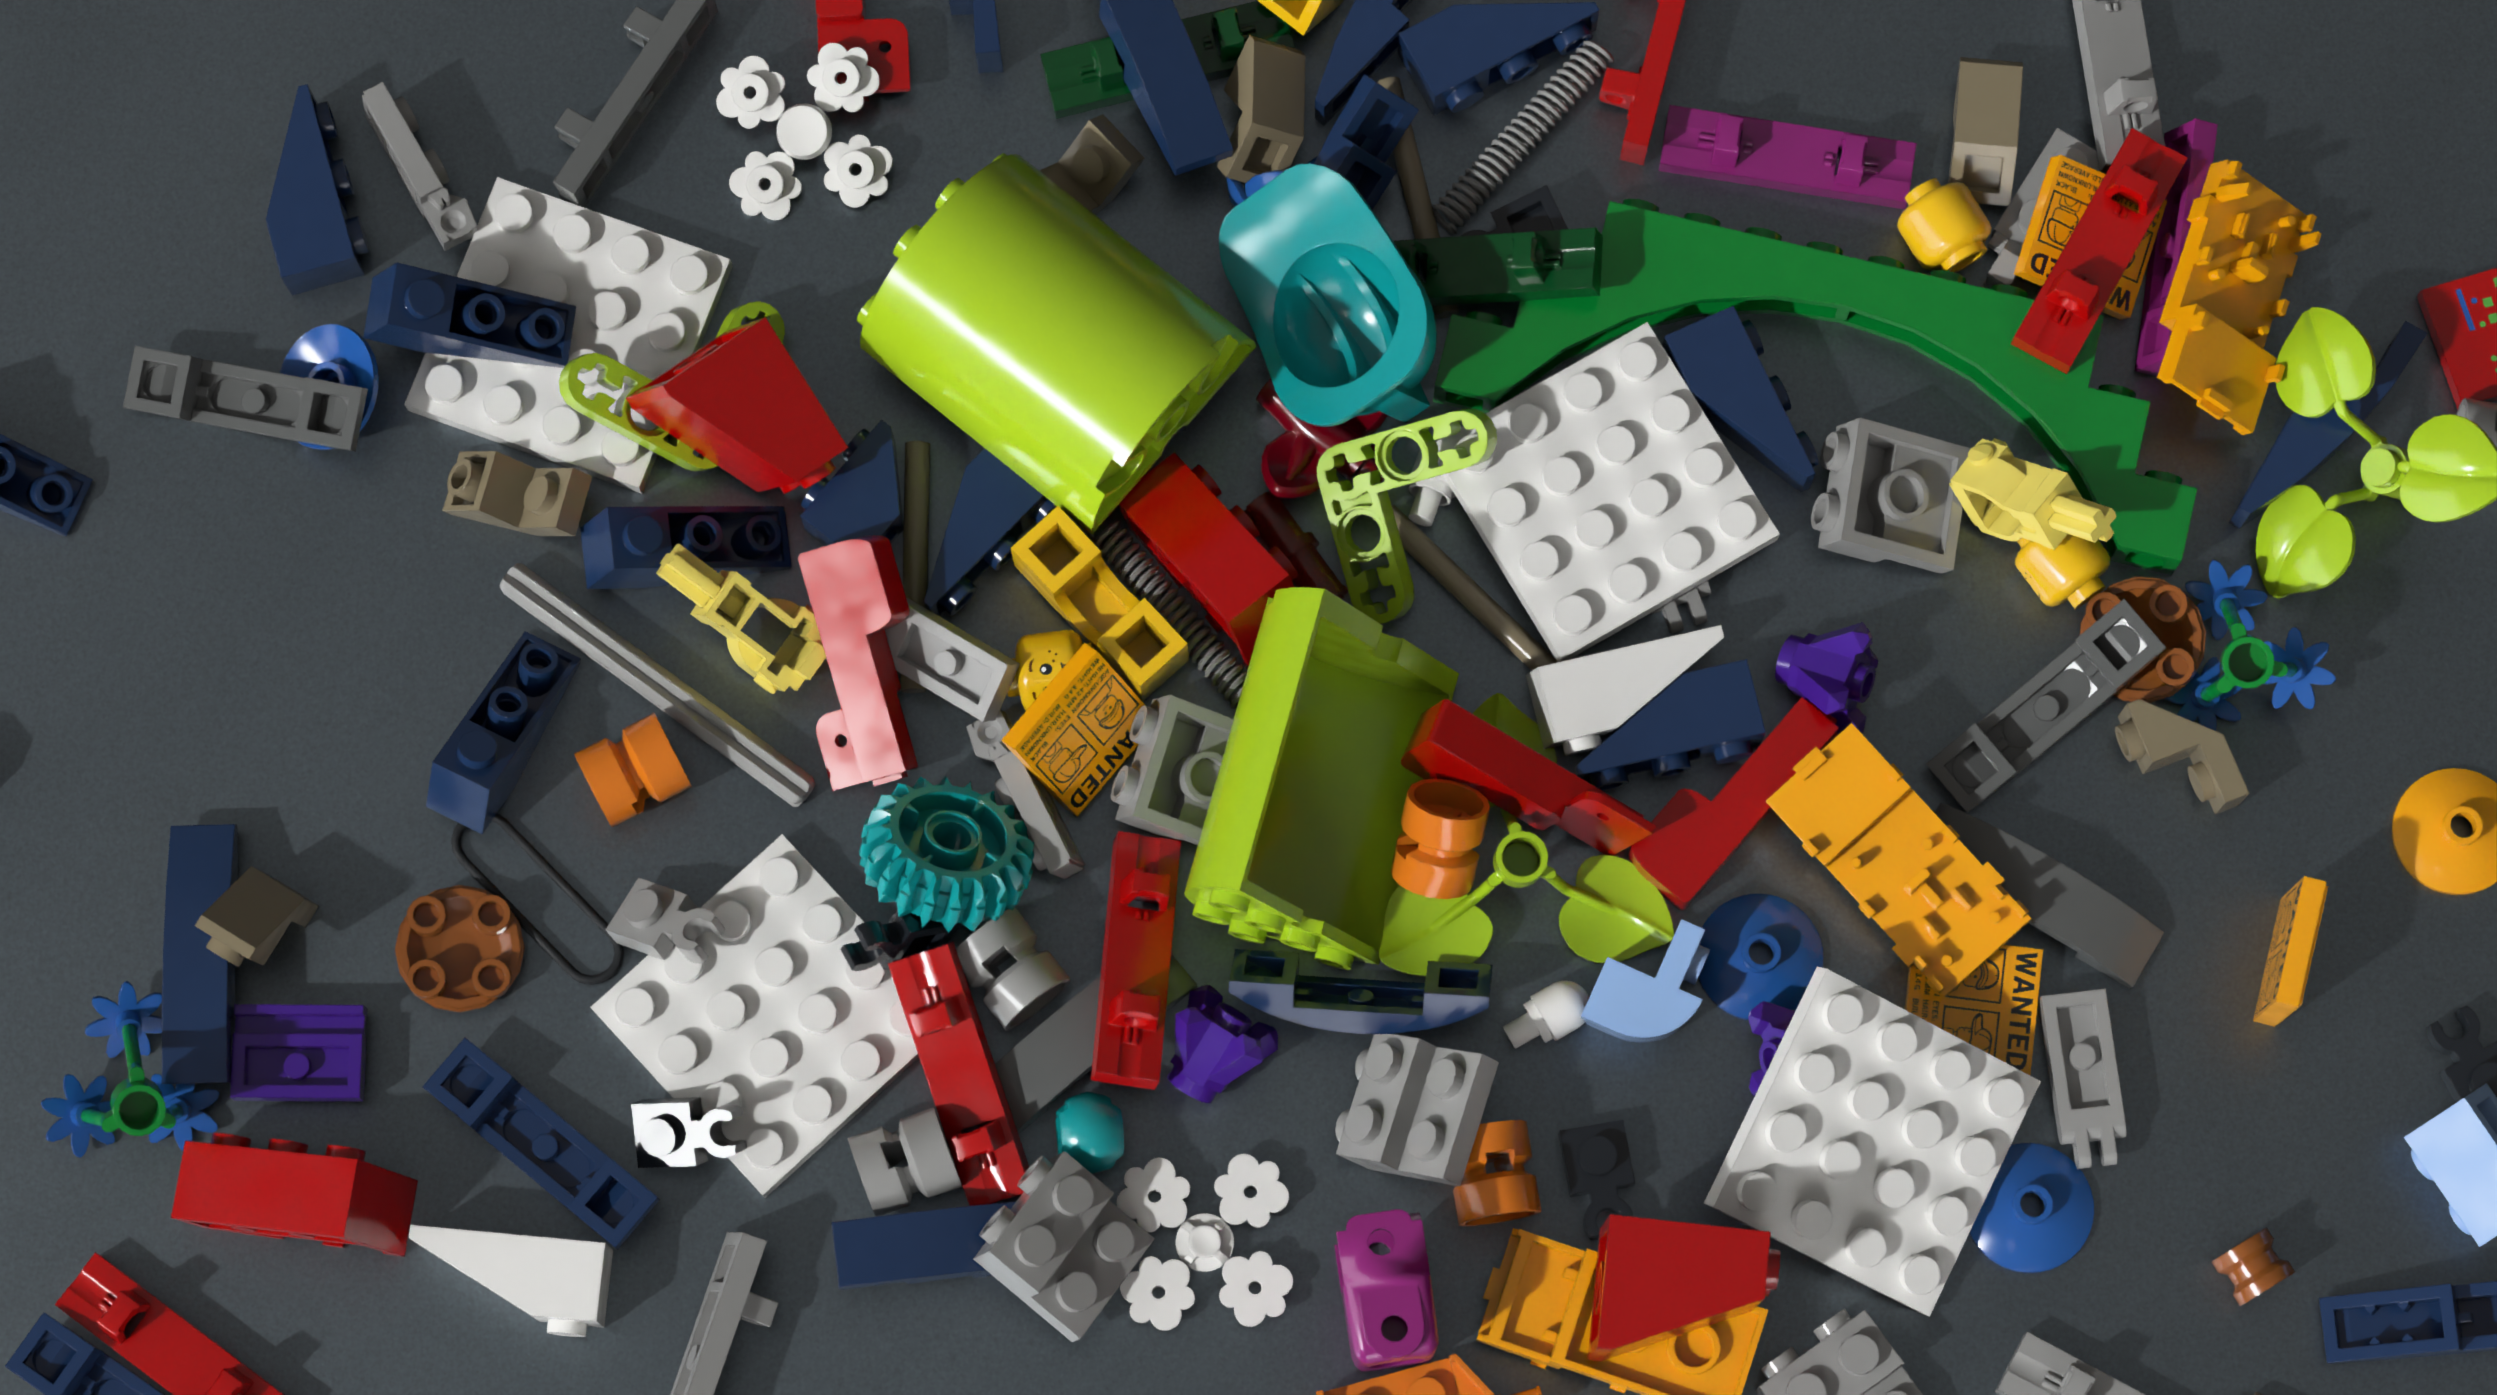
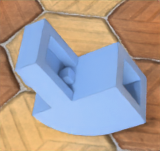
M1681 919L1655 978L1607 957L1583 1010L1581 1019L1586 1021L1585 1024L1629 1042H1654L1678 1032L1692 1019L1703 1000L1679 988L1683 980L1693 985L1696 984L1708 957L1710 949L1699 945L1705 929Z

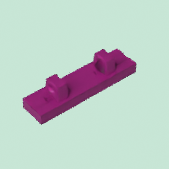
M1669 105L1659 171L1905 210L1908 204L1905 196L1910 192L1917 143ZM1838 151H1842L1836 175H1834Z
M2195 118L2164 133L2165 146L2188 158L2165 198L2167 204L2148 261L2135 366L2136 372L2155 377L2158 376L2172 333L2170 329L2159 323L2191 225L2187 218L2193 200L2200 197L2210 164L2213 163L2218 124Z

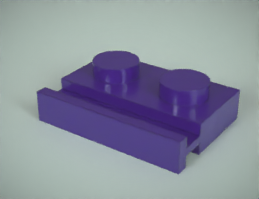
M234 1004L236 1018L232 1043L230 1098L234 1101L364 1102L366 1064L365 1022L368 1009L364 1005Z

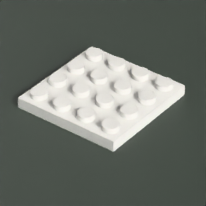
M497 177L477 225L478 231L473 235L457 277L575 305L576 312L568 362L585 354L599 353L653 380L700 349L733 265L731 259ZM425 353L404 404L410 412L556 464L575 468L593 477L641 494L658 455L579 413L565 403L559 388V378L563 368ZM595 368L583 374L578 373L577 379L585 384L582 394L586 398L601 392L617 401L628 388V385L624 382L622 389L613 392L601 386L597 382L599 371ZM616 401L608 408L613 414ZM632 408L630 409L631 418L639 428L647 431L656 428V424Z
M1648 322L1485 413L1492 419L1497 430V444L1493 454L1488 460L1478 465L1444 474L1449 486L1557 662L1575 657L1774 543L1780 535ZM1462 426L1461 432L1441 438L1436 443L1438 445V452L1456 447H1465L1470 456V445L1473 442L1479 441L1476 429L1466 430ZM1439 458L1438 465L1442 466L1443 462Z
M783 834L701 907L713 912L726 929L723 935L707 931L696 938L695 942L709 956L705 963L690 962L676 945L673 946L665 960L647 955L590 1007L672 1098L701 1097L703 1116L709 1111L726 1104H735L743 1107L744 1115L734 1120L722 1122V1132L731 1141L746 1140L747 1149L727 1158L764 1198L771 1194L919 1058L890 969L883 970L879 963L866 970L852 971L840 950L843 945L860 941L854 929L857 925L864 923V921Z
M1817 966L1704 1204L1755 1230L1771 1232V1238L1930 1317L2041 1081L1831 970Z

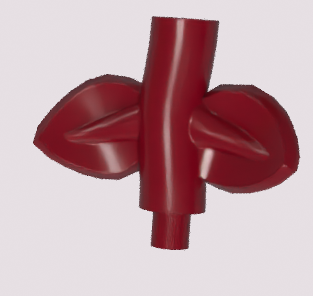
M1270 378L1260 390L1256 401L1284 428L1285 432L1267 444L1262 454L1261 469L1266 486L1271 493L1280 498H1296L1311 495L1320 489L1317 480V466L1324 452L1337 444L1372 435L1383 424L1388 415L1378 411L1370 415L1354 416L1350 420L1335 426H1315L1297 418L1283 405ZM1372 444L1371 448L1375 452V445ZM1345 454L1343 455L1345 459L1344 465L1336 468V471L1350 482H1353V478L1357 475L1378 470L1375 458L1348 463ZM1381 475L1380 482L1383 483L1385 479Z

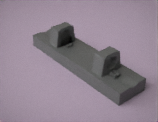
M676 0L663 20L638 6L635 7L624 23V28L627 31V37L643 47L639 56L594 122L567 108L555 125V129L559 133V139L575 148L553 181L559 191L561 200L584 208L587 206L717 14L718 9L715 0Z

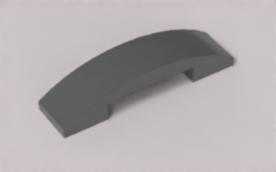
M135 346L123 408L356 452L368 389Z
M2125 599L2120 601L2077 637L2070 647L1979 723H1974L1926 763L1967 813L1979 806L2048 751L2166 649L2164 644Z
M1940 802L1935 811L1937 816L1946 826L1951 825L1960 835L1958 839L1982 865L1989 862L2005 879L2001 886L2015 901L2019 899L2029 910L2027 914L2032 918L2029 924L2077 951L2076 958L2129 989L2133 988L2162 938L2163 931L2124 902L2056 859L1976 817Z
M1172 954L1166 1012L1185 998L1190 991L1198 987ZM1100 977L1053 1013L995 1064L1018 1134L1048 1111V1105L1092 1070ZM987 1121V1122H984V1123H981V1124H977V1125H978L979 1128H980V1127H982V1126H984V1125L990 1123L991 1121Z

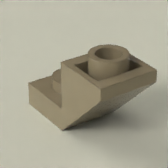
M1249 35L1224 88L1227 95L1243 111L1230 137L1233 154L1229 158L1220 160L1217 165L1226 178L1246 183L1255 175L1290 168L1304 139L1306 55L1301 50Z
M1960 57L1953 111L1954 138L1948 183H1964L1977 203L2008 206L2011 203L2018 149L2023 62Z
M1102 114L1087 122L1057 163L1039 171L1093 214L1097 215L1115 199L1145 158Z
M498 451L459 452L457 462L448 476V493L442 511L454 516L535 536H576L592 476L575 468H534Z
M2140 699L2127 703L2118 715L2120 725L2115 726L2118 744L2129 762L2137 761L2142 774L2149 773L2190 756L2193 765L2188 766L2187 770L2193 790L2201 802L2209 800L2215 815L2239 806L2248 796L2249 791L2224 734Z
M251 866L200 916L195 927L212 936L205 946L207 949L237 967H240L245 957L264 965L291 921L306 928L319 905L269 874Z

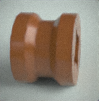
M2267 1227L2212 1261L2217 1272L2228 1275L2234 1284L2233 1297L2239 1306H2242L2296 1272L2288 1260L2279 1259L2273 1250L2274 1237Z

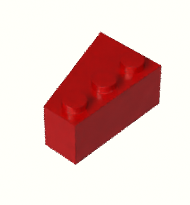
M1174 452L1140 479L1119 503V509L1129 529L1180 589L1183 586L1208 613L1205 616V620L1218 634L1224 630L1236 643L1244 660L1243 665L1248 670L1268 597L1274 598L1275 591L1278 589L1294 587L1292 580L1298 576V573L1290 560L1278 547L1273 546L1267 551L1255 539L1260 533L1253 521L1238 505L1228 510L1218 499L1222 494L1220 488L1201 465L1198 464L1191 470Z
M212 1133L211 1143L185 1141L171 1214L172 1219L206 1229L283 1240L284 1237L323 1241L322 1245L338 1248H344L345 1244L361 1245L382 1251L383 1254L405 1257L418 1180L365 1162L366 1151L347 1146L327 1145L325 1156L307 1154V1144L283 1139H269L268 1149L250 1148V1138L226 1133Z

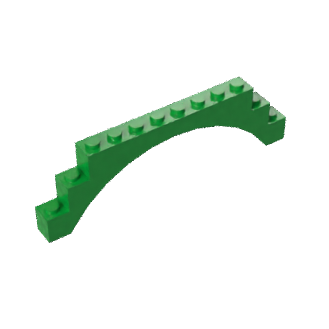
M1625 199L1622 204L1609 201L1602 230L1603 247L1600 296L1520 301L1514 328L1502 326L1503 321L1500 318L1484 312L1470 311L1466 313L1465 317L1455 314L1451 316L1434 385L1433 402L1461 409H1476L1484 413L1493 410L1528 390L1562 364L1616 340L1648 322L1651 328L1694 317L1711 316L1734 306L1738 315L1770 313L1841 323L1909 346L1971 381L2021 423L2058 469L2069 474L2083 499L2110 507L2115 511L2117 517L2110 524L2114 534L2107 542L2101 540L2110 556V561L2172 575L2183 558L2197 488L2182 485V478L2169 472L2150 470L2146 471L2144 476L2135 474L2150 401L2135 398L2136 393L2133 390L2119 385L2103 384L2098 389L2088 387L2103 323V315L2099 316L2070 370L2065 374L2011 345L2016 332L2034 302V299L2028 298V293L2021 288L2004 284L1992 285L1991 289L1966 284L1965 277L1950 271L1933 270L1929 272V275L1905 270V265L1902 262L1890 257L1870 256L1866 261L1845 256L1841 248L1830 243L1812 241L1808 242L1806 246L1781 241L1782 236L1769 229L1749 227L1745 229V232L1720 227L1721 223L1719 220L1705 214L1686 213L1681 218L1660 213L1659 207L1651 202L1640 199Z

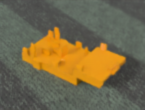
M2227 159L2210 164L2201 195L2193 200L2187 218L2191 225L2159 323L2170 329L2172 333L2157 378L2166 384H2174L2196 399V405L2217 420L2224 418L2234 425L2233 429L2241 435H2246L2254 432L2269 383H2279L2285 370L2284 365H2275L2277 358L2264 350V346L2273 318H2283L2286 315L2290 301L2279 299L2286 278H2290L2293 275L2298 255L2295 253L2318 245L2322 233L2319 231L2310 233L2313 230L2317 216L2314 214L2306 215L2242 170L2243 164L2241 162ZM2309 232V234L2300 235V233Z
M1852 723L1821 751L1817 747L1811 750L1792 768L1796 774L1765 801L1803 842L1802 847L1812 858L1816 856L1860 904L1858 908L1868 919L1872 917L1896 943L1891 949L1909 968L1915 964L1929 979L1927 981L1928 985L1937 994L1941 993L1944 997L1948 996L2032 920L2027 914L2029 910L2020 900L2015 901L2001 886L2005 879L1989 862L1982 865L1958 839L1960 835L1951 825L1946 826L1902 778L1904 774L1894 763L1889 764Z
M1512 1229L1500 1268L1493 1267L1483 1299L1489 1300L1476 1338L1477 1342L1530 1359V1364L1543 1369L1547 1365L1557 1369L1562 1367L1609 1383L1610 1389L1622 1393L1629 1390L1641 1395H1742L1769 1310L1756 1306L1751 1312L1603 1361L1587 1360L1598 1252L1588 1248L1584 1251L1522 1229Z

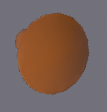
M2133 577L2111 584L2103 592L2093 596L2086 606V614L2081 622L2080 635L2120 601L2125 599L2166 647L2160 655L2114 694L2115 697L2129 702L2140 699L2147 703H2152L2175 695L2193 680L2204 659L2206 629L2199 608L2182 589L2160 578Z
M464 885L434 890L430 894L414 900L408 908L406 917L400 924L395 946L399 973L413 994L434 1008L459 1013L485 1008L506 994L520 973L525 950L520 923L506 901L485 889Z

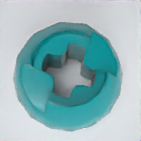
M1087 1091L1068 1097L1065 1100L1064 1106L1056 1111L1058 1154L1064 1151L1067 1152L1091 1174L1111 1169L1115 1165V1161L1124 1154V1129L1121 1109L1112 1104L1111 1099L1103 1094Z

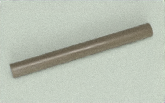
M1388 77L1377 82L1405 100L1399 77ZM1410 123L1394 148L1393 155L1414 238H1440L1414 132ZM1421 259L1420 262L1426 281L1427 259ZM1458 305L1432 306L1436 319L1448 318L1452 314L1456 315L1459 313Z
M909 441L905 443L902 585L906 598L926 608L924 599L928 590L930 443L925 441ZM901 674V692H926L925 687Z
M1392 505L1403 548L1531 671L1540 666L1557 663V660L1401 510Z

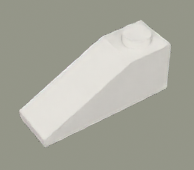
M1718 625L1537 667L1526 674L1544 749L1563 745L1565 756L1598 748L1602 744L1600 736L1606 735L1622 725L1724 638L1722 626Z
M410 1225L409 1238L539 1322H548L547 1333L570 1337H586L587 1326L604 1328L613 1249L606 1243Z

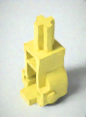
M1982 438L1969 450L1967 459L1949 483L1973 525L1979 527L1981 532L2003 540L2018 541L2020 538H2024L2055 550L2067 534L2094 543L2098 539L2107 542L2114 534L2110 524L2117 516L2112 508L2083 499L2067 472L2055 468L2050 469L2014 457L2005 441L1995 438L1989 441Z
M680 543L676 544L673 550L667 553L661 560V566L656 574L696 603L690 614L701 623L710 625L725 636L729 652L736 664L754 677V682L769 693L775 694L777 690L785 692L788 687L798 691L805 679L811 680L826 659L814 613L810 606L806 605L803 607L786 599L765 597L751 587L752 583L738 572L721 570L718 573ZM757 607L765 608L790 628H794L775 655H772L741 631Z

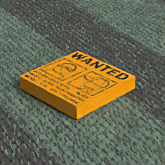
M2063 155L2050 158L2013 273L2014 275L2043 286L2106 174ZM2117 194L2111 197L2115 202L2139 213L2138 205ZM2166 200L2161 205L2102 311L2103 313L2119 320L2131 317L2167 204Z
M1084 643L1001 741L1064 809L1078 817L1138 746L1137 743L1130 740V729L1135 715L1145 704L1102 655Z
M2304 876L2281 898L2253 1018L2254 1022L2275 1027L2302 1005L2329 887L2326 886V881Z
M2003 945L1946 997L1941 993L1937 994L1928 985L1927 981L1929 979L1913 964L1909 968L1905 1010L2031 1075L2043 949Z

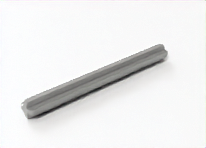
M516 563L505 574L500 583V589L504 595L791 806H800L811 794L815 782L809 773L524 564Z

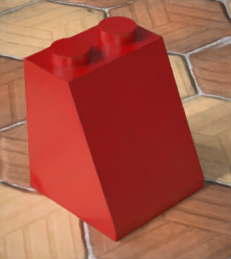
M766 317L724 332L626 397L633 410L756 492L779 487L783 494H786L802 485L803 489L808 488L831 474L836 469L831 459L848 448Z
M1610 1214L1599 1232L1587 1360L1603 1361L1751 1312L1765 1299V1296L1769 1297L1770 1290L1777 1289L1780 1271V1250L1769 1249L1771 1232Z

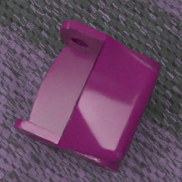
M1395 1209L1353 1216L1348 1220L1346 1230L1336 1232L1338 1244L1334 1245L1351 1357L1354 1365L1361 1371H1373L1387 1368L1396 1369L1402 1366L1430 1361L1437 1350L1439 1334L1420 1213L1408 1214L1404 1210ZM1375 1243H1382L1389 1248L1390 1252L1385 1255H1378L1373 1253L1370 1246Z

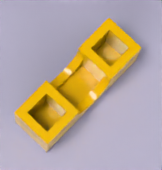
M1059 506L1052 510L1011 547L1014 566L1086 643H1093L1094 649L1102 655L1142 702L1189 661L1188 643L1145 597L1141 601L1138 600L1117 579L1103 560L1100 549Z

